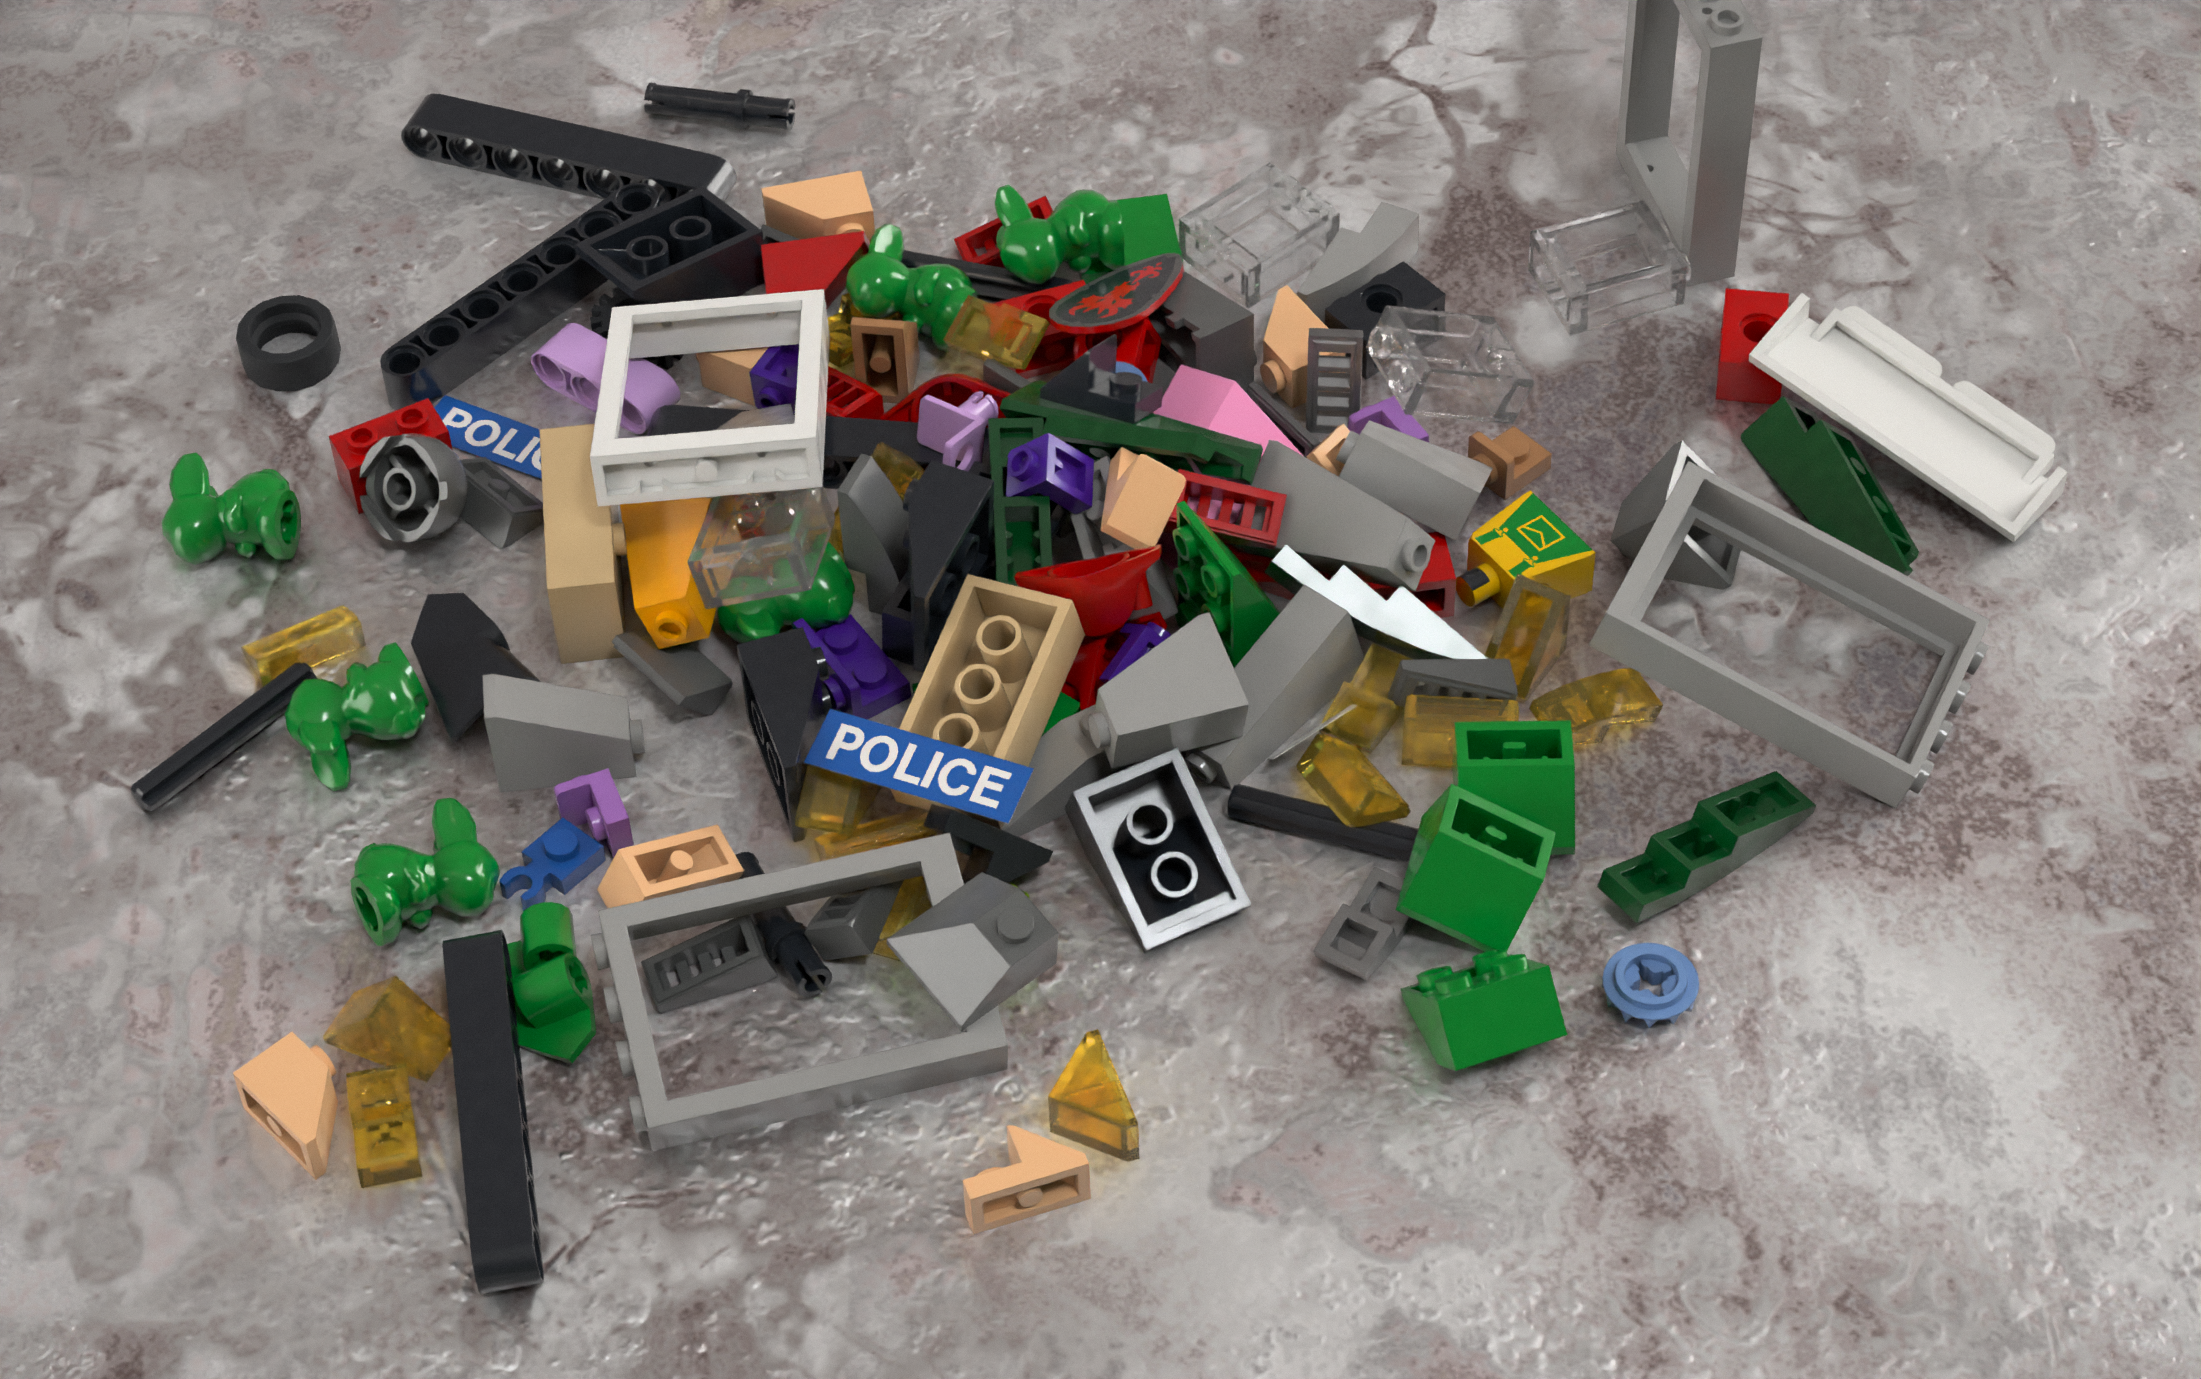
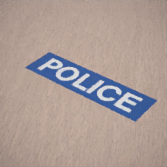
M446 395L434 407L449 431L452 447L478 457H486L492 462L542 480L539 429Z
M833 709L829 710L804 763L1007 824H1009L1034 770L1031 767Z

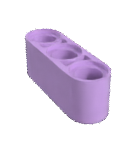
M568 323L531 356V364L537 376L548 387L593 412H597L607 339L580 324ZM643 358L629 359L620 422L621 427L635 434H643L649 429L652 415L657 408L664 405L677 404L681 395L676 382L666 371Z

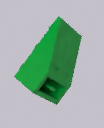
M1182 501L1177 503V529L1173 530V541L1178 553V567L1173 571L1174 580L1178 588V613L1175 614V618L1179 628H1182L1198 615L1210 612L1232 666L1235 668L1280 612L1236 555L1189 505Z

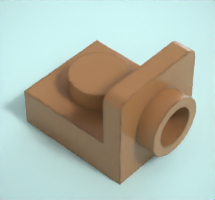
M1512 426L1493 440L1480 431L1469 436L1468 458L1493 468L1484 487H1488L1504 500L1551 469L1552 453L1515 426Z

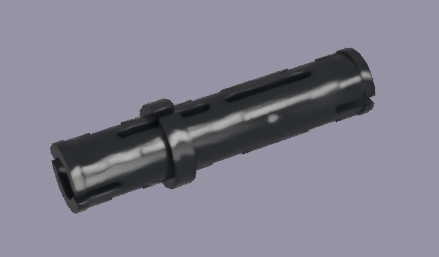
M651 82L647 85L644 100L652 101L651 104L646 103L644 105L646 114L734 123L737 129H747L750 125L790 131L793 128L796 114L789 112V109L794 110L796 108L793 98L782 99L755 96L751 90L740 89L737 93L659 85Z
M741 852L735 854L744 869L739 879L765 874L753 853ZM786 906L750 914L767 940V953L773 961L775 960L777 964L783 965L801 996L813 997L822 993V990L812 977L814 975H817L826 988L830 985L832 973L824 965L811 942L805 936L807 927L803 923L796 922Z

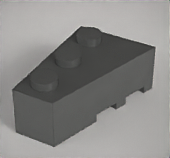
M1184 271L1182 279L1175 290L1161 306L1149 315L1151 324L1162 339L1158 358L1175 372L1182 364L1234 380L1247 393L1248 384L1254 381V366L1257 364L1254 350V313Z

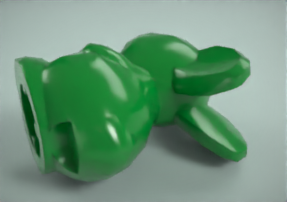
M1005 185L998 188L995 198V209L1002 226L997 232L996 244L1006 270L1024 282L1036 285L1045 283L1055 276L1062 262H1066L1068 267L1076 273H1085L1091 264L1099 262L1113 271L1125 266L1124 230L1117 200L1109 201L1103 194L1094 190H1076L1058 203L1047 219L1034 218L1024 198L1013 187Z
M884 224L877 228L871 237L868 253L860 257L848 271L846 289L854 307L864 317L876 319L890 317L898 312L903 316L902 321L917 323L918 332L931 337L937 349L948 353L957 342L971 315L978 291L972 288V283L965 272L950 264L936 263L908 269L901 263L904 252V240L900 227Z
M195 452L185 454L179 458L171 471L169 482L173 501L162 520L163 535L172 545L178 557L193 565H200L215 558L224 550L228 543L234 544L237 552L248 558L253 556L260 547H264L267 553L277 560H286L294 557L301 532L300 505L295 493L290 490L289 482L278 471L263 469L262 471L247 474L219 496L214 487L210 486L208 469L200 455Z
M817 533L807 537L801 548V554L795 559L789 556H779L773 564L774 576L770 580L761 575L748 573L733 575L723 587L717 609L718 623L722 630L734 641L745 643L779 634L780 629L784 625H792L793 622L801 618L812 629L829 628L832 625L845 622L853 607L855 586L852 576L837 550L824 536Z
M396 642L385 645L378 656V661L368 668L362 663H353L346 671L347 683L343 686L320 678L305 679L292 695L285 713L286 727L291 737L302 747L310 751L314 772L319 781L330 790L346 789L350 782L351 760L345 741L352 734H360L377 740H407L416 734L424 721L425 709L429 707V701L416 673Z
M438 799L434 805L432 816L435 836L433 855H427L414 849L391 843H373L362 848L354 864V877L350 880L351 894L357 913L369 936L377 946L393 943L401 932L402 923L406 920L410 921L414 927L424 928L430 923L433 915L432 909L437 905L448 912L460 916H480L490 907L500 875V869L496 859L488 849L478 843L476 824L469 810L456 799Z

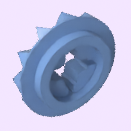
M1639 943L1621 949L1609 959L1603 972L1602 988H1604L1608 1007H1617L1621 1010L1625 1022L1635 1017L1645 1020L1650 1028L1657 1020H1667L1675 1024L1681 1013L1684 1011L1692 1012L1699 991V977L1691 961L1676 949L1657 943ZM1640 976L1652 986L1661 984L1660 997L1654 995L1649 989L1639 991Z

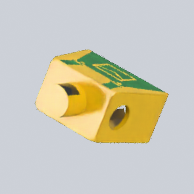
M1530 490L1472 533L1468 540V572L1456 578V591L1463 603L1469 607H1473L1491 597L1509 616L1520 618L1592 591L1596 552Z

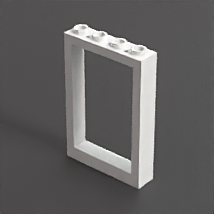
M824 289L612 307L590 452L597 505L609 506L822 487L830 343ZM799 344L794 424L618 439L629 359Z

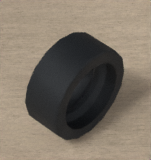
M291 295L262 301L247 311L237 327L236 341L242 365L248 378L260 387L274 391L301 390L314 386L328 377L339 363L341 346L335 321L330 310L316 299L301 295ZM305 333L316 336L315 340L303 349L290 353L274 354L261 350L266 343L285 334Z

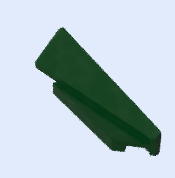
M1045 381L1031 382L1003 398L999 408L1006 418H1043L1044 428L1042 435L1047 433L1054 435L1094 459V462L1105 456L1112 459L1119 449L1123 447L1136 455H1147L1178 472V469L1235 483L1252 485L1263 452L1260 444L1154 413L1132 424L1040 398V388L1047 383Z
M1782 396L1741 434L1742 442L1815 528L1906 576L1912 573L1913 569L1909 565L1918 557L1919 551L1851 435L1821 419L1819 420L1815 412L1785 396Z

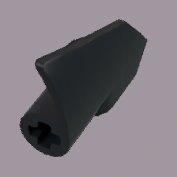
M464 593L428 594L411 640V646L449 739L452 743H455L484 713L483 675L497 674L540 682V680L510 652L509 645L499 627Z

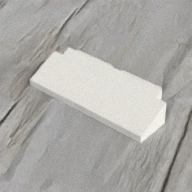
M1801 293L1749 354V362L2012 542H2015L2063 494L2068 473L2066 470L2058 466L2048 479L2044 477L2052 468L2055 457L2053 454L2055 441L2049 434L1969 381H1958L1953 386L1941 379L1942 365L1937 359L1857 306H1848L1842 311L1834 307L1819 325L1809 318L1810 298Z

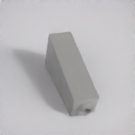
M1269 440L1251 486L1287 495L1276 547L1273 550L1244 545L1237 546L1248 554L1274 559L1282 548L1287 545L1314 569L1328 573L1331 576H1334L1345 565L1364 582L1399 588L1402 585L1407 590L1416 591L1422 573L1430 561L1431 550L1435 540L1405 515L1282 443ZM1244 504L1235 525H1240ZM1255 507L1251 525L1252 529L1262 530L1266 507Z
M1304 584L1234 668L1249 703L1243 736L1184 751L1186 755L1185 764L1195 776L1206 783H1211L1215 779L1232 790L1234 785L1241 783L1361 673L1367 664L1349 611Z

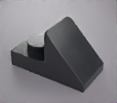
M1112 335L1085 352L1040 388V398L1135 424L1162 407L1163 386L1142 381V377L1135 373H1115L1117 335Z
M931 804L923 826L939 833H950L954 850L969 856L962 874L964 884L981 872L1007 883L1048 863L1053 851L958 811Z

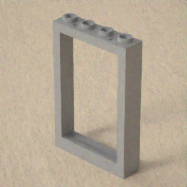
M1629 0L1616 155L1685 286L1734 277L1762 36L1741 0ZM1680 14L1702 51L1689 173L1668 136Z
M1688 461L1591 639L1589 646L1896 809L1908 790L1917 794L1921 791L1934 767V763L1927 760L1926 757L1929 751L1938 753L1953 726V723L1944 718L1948 711L1956 714L1971 687V684L1964 681L1963 678L1966 672L1974 675L1989 648V645L1982 642L1981 639L1990 619ZM1692 524L1942 656L1895 756L1641 621Z
M950 833L598 911L602 933L591 935L598 970L610 968L614 986L603 988L610 1024L621 1021L623 1024L626 1040L615 1042L623 1078L635 1076L639 1095L628 1097L635 1133L648 1132L652 1151L1008 1069V1042L998 1006H996L967 1027L963 1033L667 1100L630 941L919 876L924 877L931 907H933L964 885Z

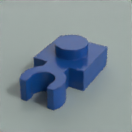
M561 818L521 852L524 866L514 867L503 874L499 881L502 896L509 899L515 892L528 889V891L520 896L524 911L532 905L545 902L546 892L552 887L566 895L606 861L604 847L565 818Z

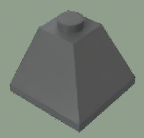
M1683 441L1674 444L1621 503L1610 541L1632 562H1634L1688 461L1718 476ZM1692 524L1664 579L1724 590L1732 585L1741 550Z
M981 872L887 939V945L962 1032L1057 963L1059 932L1020 888Z

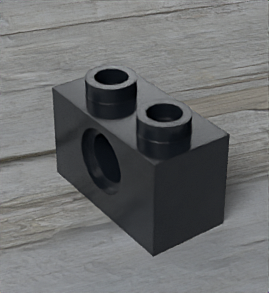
M1403 261L1385 273L1376 275L1370 282L1347 296L1338 298L1329 307L1325 308V325L1328 329L1363 330L1362 377L1367 380L1444 332L1446 294ZM1346 353L1345 356L1351 357V353Z

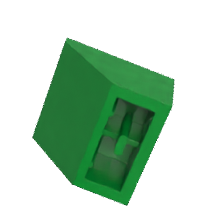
M1571 720L1455 722L1452 760L1453 785L1556 832L1551 855H1575V762Z
M1451 784L1422 815L1396 911L1485 952L1502 948L1508 950L1544 881L1556 832Z
M1504 948L1477 954L1472 957L1473 966L1453 972L1451 966H1442L1423 971L1416 975L1417 984L1401 988L1403 1000L1436 1063L1454 1071L1568 1035L1549 965L1529 960L1525 954H1508L1507 949Z

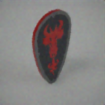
M1166 253L1123 266L1076 289L1058 300L1049 309L1051 325L1057 330L1067 333L1096 334L1125 328L1147 317L1149 319V315L1163 304L1181 281L1184 272L1181 255Z

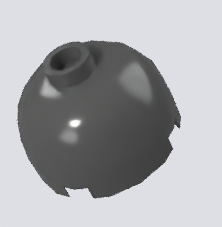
M415 433L384 437L369 449L361 465L359 478L367 477V495L360 496L361 506L370 525L385 539L416 542L442 535L455 524L466 506L468 494L466 470L458 455L439 439Z

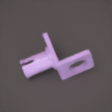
M981 391L973 393L968 400L958 407L933 396L926 395L920 400L917 440L920 444L943 453V464L955 467L956 460H959L961 463L957 468L968 472L974 461L982 463L985 426L988 425V418H998L999 410L997 403L989 394L983 398V392Z

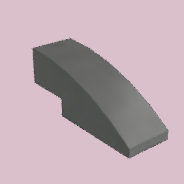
M861 454L837 491L844 560L848 569L865 574L869 611L882 615L884 607L908 570V549L903 547V538L908 525V512L903 510L902 499L871 456Z

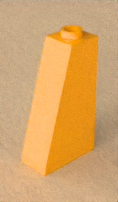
M726 495L712 498L702 497L621 504L620 510L622 522H624L627 559L634 608L658 649L709 638L741 510V505L736 496Z

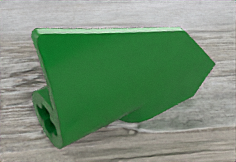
M542 902L532 905L523 911L520 916L521 940L507 944L513 977L519 1043L523 1049L573 1064L596 1035L592 987L583 964L576 956L573 915L571 911L559 903Z

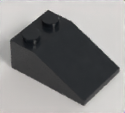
M704 186L575 244L576 253L634 300L693 301L738 297L765 283L761 245L764 244L763 231Z
M931 460L920 480L914 478L909 483L903 500V510L908 512V525L903 538V547L908 549L914 670L922 673L926 669L967 574L980 577L993 553L994 480Z
M801 627L737 645L747 720L794 842L805 840L822 769L804 763L829 710L833 709L825 684L821 685V681L829 680L824 653L821 647L811 648L804 628Z
M1178 747L1072 791L1064 809L1088 861L1144 953L1251 907L1250 899Z

